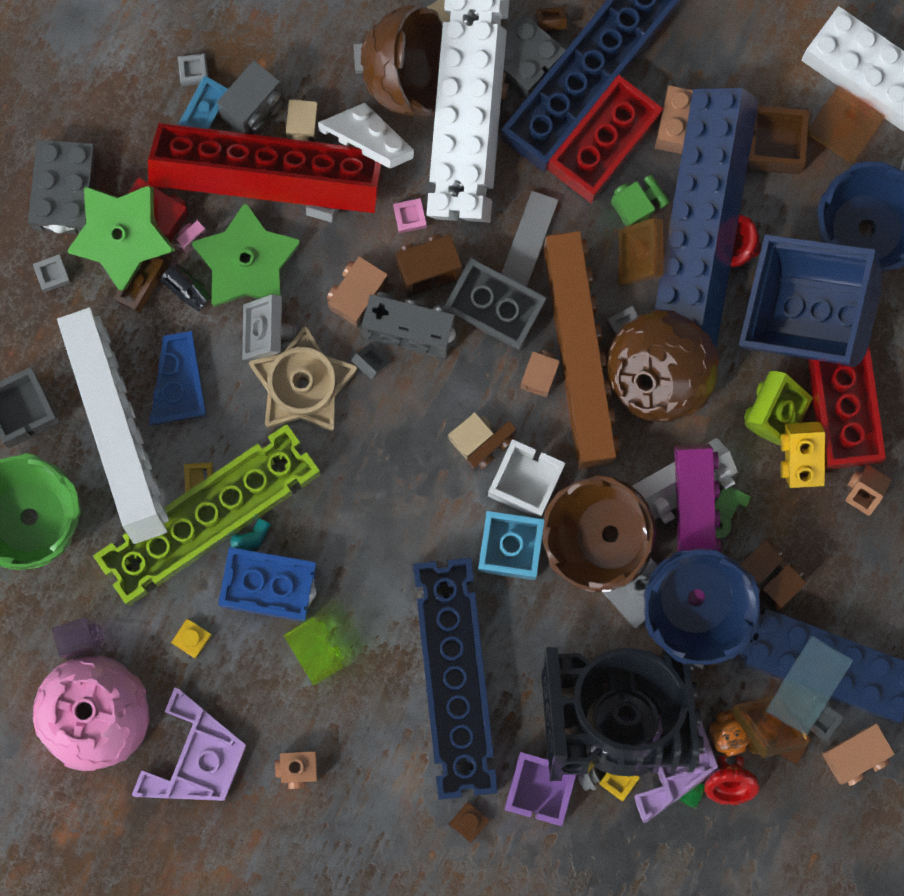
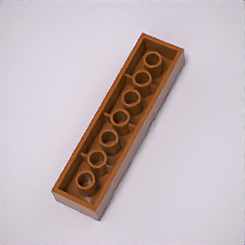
M580 231L549 235L545 238L543 251L577 468L579 471L612 466L615 458L618 457V453H620L618 436L612 435L613 425H615V414L613 407L608 408L607 403L609 396H611L609 379L603 378L604 368H606L604 351H599L598 347L600 346V340H602L600 323L594 322L595 312H597V301L595 295H590L591 284H593L591 267H586L585 265L587 263L586 256L589 255L587 240H581Z

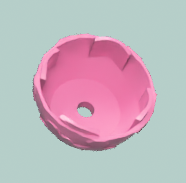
M100 655L70 659L58 665L43 680L33 705V723L37 737L40 738L51 754L65 764L64 766L79 771H94L126 761L140 747L150 721L146 689L138 676L131 673L125 665L113 658ZM87 702L92 706V715L86 720H81L76 713L77 707L81 703Z

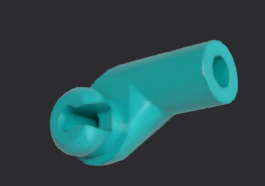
M258 518L252 532L241 535L236 533L231 537V546L248 551L259 548L271 524Z

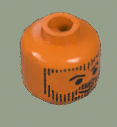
M731 710L716 714V720L709 725L714 749L724 753V756H734L746 751V746L750 743L751 736L745 718L742 715L733 714Z

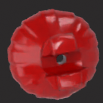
M739 214L730 267L742 266L761 252L760 235L757 226L752 219L742 214Z
M718 756L716 763L719 770L709 776L704 786V791L709 799L724 805L743 804L754 799L760 790L756 776L749 770L743 769L744 758L742 756H736L735 765H729L726 762V756Z

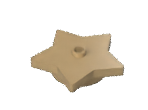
M303 327L283 353L249 361L250 368L268 392L265 416L266 428L302 419L329 431H334L335 396L357 372L355 365L325 356L307 327ZM300 380L308 382V386L302 389L298 388L297 384Z

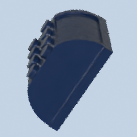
M765 235L739 346L751 351L776 353L838 363L851 367L857 366L863 360L868 350L881 295L882 274L878 252L874 249Z

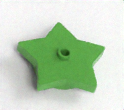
M153 186L141 188L122 197H117L92 187L84 188L86 224L69 247L68 253L100 262L119 290L127 289L143 261L175 251L174 246L159 229L154 218ZM118 229L122 231L121 238L118 236Z
M244 204L225 232L193 241V248L212 270V305L218 307L244 296L256 299L269 295L281 296L280 270L300 246L299 240L266 231L249 206ZM251 256L248 263L241 262V258Z

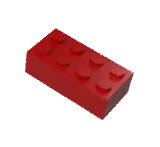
M618 75L551 157L547 170L592 204L660 120L663 108Z
M870 346L863 360L855 367L807 359L816 422L821 423L825 431V470L882 463L886 459Z

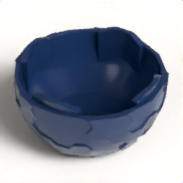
M865 161L856 163L850 169L838 175L821 196L817 213L821 241L823 243L874 249L878 252L881 273L904 267V171L885 162ZM863 222L871 224L874 230L873 234L870 236L862 235L859 231V224Z
M703 547L685 549L664 560L650 576L643 595L645 626L650 637L676 661L684 664H719L740 653L756 633L755 630L760 613V591L750 571L747 572L734 559L713 548ZM695 589H699L704 593L703 600L698 604H692L688 601L689 593Z

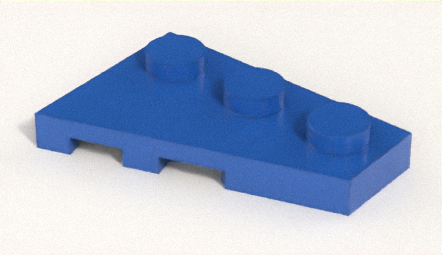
M189 331L163 336L149 425L153 426L205 417L206 410L193 332Z

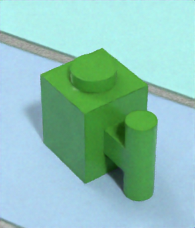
M649 175L643 180L648 188L646 191L642 190L637 181L631 185L625 183L614 191L615 195L612 197L611 204L629 231L653 217L655 208L651 204L653 201L656 200L661 209L671 203L653 175Z

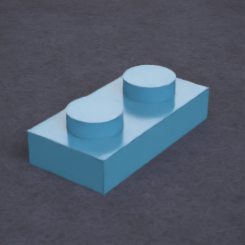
M204 76L178 125L209 129L219 110L217 101L228 88Z

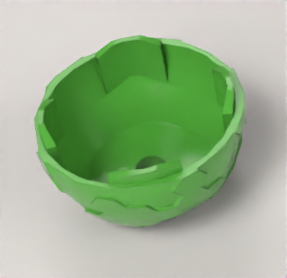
M24 453L19 456L0 459V566L14 570L42 567L61 556L71 543L79 523V515L81 514L79 495L72 480L68 479L63 470L55 464L41 459L40 456ZM28 510H34L38 515L36 523L30 526L25 525L22 519L24 513Z

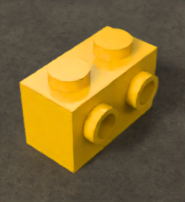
M821 423L785 424V434H781L780 437L781 450L785 451V461L780 463L781 477L786 478L790 488L825 486V431Z

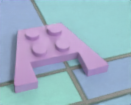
M174 687L165 713L193 723L171 780L169 781L141 770L132 796L225 801L247 745L180 689Z
M661 714L659 715L658 729L652 742L657 741L662 733ZM620 716L624 721H632L627 716ZM701 722L697 730L698 736H703L704 752L699 754V766L695 767L693 773H686L684 767H677L675 773H668L667 767H660L658 775L662 787L635 795L634 799L643 823L651 820L718 770Z

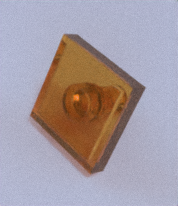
M838 85L808 128V135L853 164L885 116Z
M652 218L618 230L619 285L630 286L663 276L665 248H663L662 219Z
M779 694L737 704L731 711L751 740L747 745L748 750L753 754H760L762 758L806 747L811 740Z

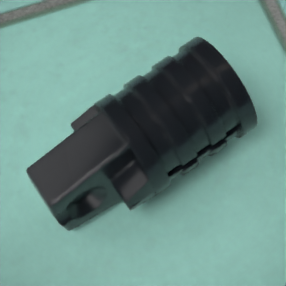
M177 262L172 264L160 279V282L166 285L173 294L177 295L180 300L198 312L204 309L212 298L191 274L187 273L184 268L180 267Z

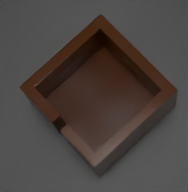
M758 106L747 170L800 175L806 163L809 110Z
M437 234L429 237L427 243L418 246L416 243L407 244L400 248V252L396 253L397 268L408 297L432 290L430 278L434 277L438 288L458 281L462 274V265L451 235L443 236V234Z
M764 541L740 565L753 575L760 591L759 599L770 610L776 612L807 583L802 579L804 574L794 564L789 566L783 561L782 557L784 554L775 544H768Z

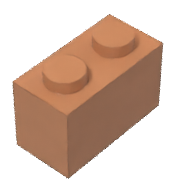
M668 85L654 149L682 154L693 90Z
M360 256L355 263L353 261L348 263L342 274L345 278L339 286L335 284L327 295L329 310L356 327L364 318L370 294L377 296V293L381 292L388 282V274Z
M877 724L866 727L821 753L838 783L845 784L847 782L849 786L865 778L863 773L873 768L876 772L889 765L888 758L895 755Z

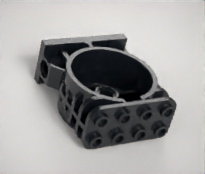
M546 647L541 669V686L549 780L562 781L563 775L587 774L593 767L617 776H638L649 772L658 773L660 767H667L668 773H675L677 767H684L686 773H693L695 767L699 766V754L704 752L703 736H698L697 730L701 722L699 708L695 709L694 700L697 699V684L691 681L694 664L678 662L665 650H662L660 657L652 654L651 651L633 648L615 649L589 661L580 653L558 654V647ZM607 682L608 692L604 693L596 702L591 726L587 720L589 707L603 693L602 683ZM635 682L638 683L640 691L636 690ZM562 694H573V698H566ZM658 708L662 717V733L657 741L652 742L659 725ZM620 716H627L632 721H624ZM569 728L570 734H566L564 730Z

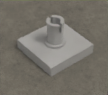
M269 295L243 304L242 360L252 361L281 353V340L289 342L294 340L296 326L292 323H281L282 296Z
M651 558L646 569L633 582L624 587L603 592L634 629L645 621L644 590L650 576L658 567Z

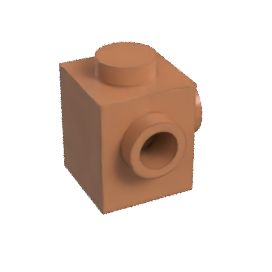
M867 464L861 473L855 471L847 485L851 489L845 501L870 516L884 497L892 479Z
M317 752L280 753V760H275L276 778H281V783L283 784L288 783V789L306 788V782H318Z

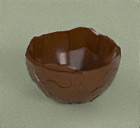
M420 4L407 5L385 15L367 34L361 47L362 76L369 93L386 109L396 114L435 117L443 23L439 18L438 12Z
M656 309L639 315L619 329L609 348L607 376L615 397L632 414L648 421L674 422L677 419L693 415L708 403L718 383V364L720 359L708 333H705L692 320L676 313L675 310ZM641 374L651 377L653 381L652 387L642 383Z
M596 475L592 478L577 481L565 489L559 490L544 513L542 540L549 559V565L556 574L562 576L573 586L582 588L585 591L596 593L624 587L637 579L650 562L649 559L655 546L657 534L656 521L645 498L628 483L603 475ZM609 526H614L618 530L619 535L615 542H609L606 539L605 532Z

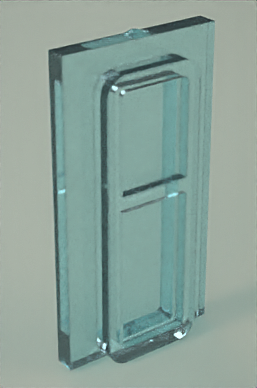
M811 635L768 705L766 712L807 736L853 660L837 651L833 646H829Z

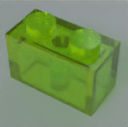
M314 617L283 636L311 683L316 687L344 670L341 663L346 659L339 647L336 645L332 648L326 639L331 634L324 622L321 620L317 623Z

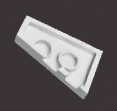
M366 103L318 122L319 132L325 135L330 132L339 137L340 143L346 146L352 144L362 149L363 155L388 168H393L413 159L414 150Z

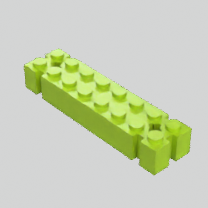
M285 424L268 436L269 445L262 449L259 444H256L165 506L169 521L165 522L167 533L136 544L125 533L122 535L126 541L124 544L117 547L114 543H111L93 555L106 576L111 578L115 575L118 579L113 584V587L126 605L131 606L147 595L148 591L145 587L150 583L154 582L159 587L292 496L289 488L296 483H299L303 488L321 476L319 469L306 452L300 456L297 452L301 448V444L288 424ZM280 460L283 463L285 460L287 462L285 464L286 470L280 472L278 469L275 472V462ZM134 558L138 561L140 558L142 559L138 571L134 569L130 571L129 569L132 567L131 560Z

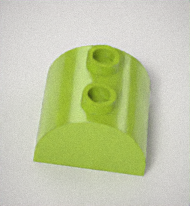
M769 371L765 381L760 382L757 387V398L753 406L749 407L745 412L744 424L758 436L781 446L780 437L781 434H785V424L801 423L813 397L786 373Z

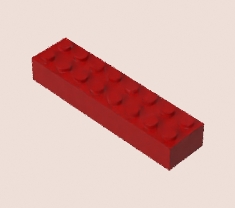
M158 123L148 157V186L375 213L382 178V164L363 155L362 149L358 147Z

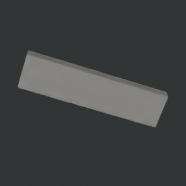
M531 191L502 270V275L525 287L528 286L556 209L557 199Z

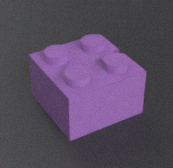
M520 752L504 810L531 817L532 812L536 813L535 819L563 826L576 774L563 775L562 781H550L547 759Z

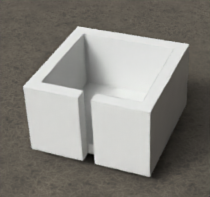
M512 439L488 491V497L534 518L541 519L565 463L542 452L537 462L533 460L536 453L535 449Z

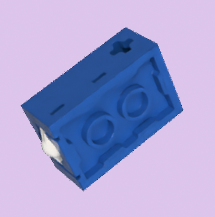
M229 547L218 605L225 609L307 623L310 604L316 596L314 582L317 564L311 561Z

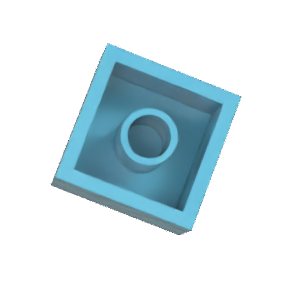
M487 511L478 572L535 580L544 519Z

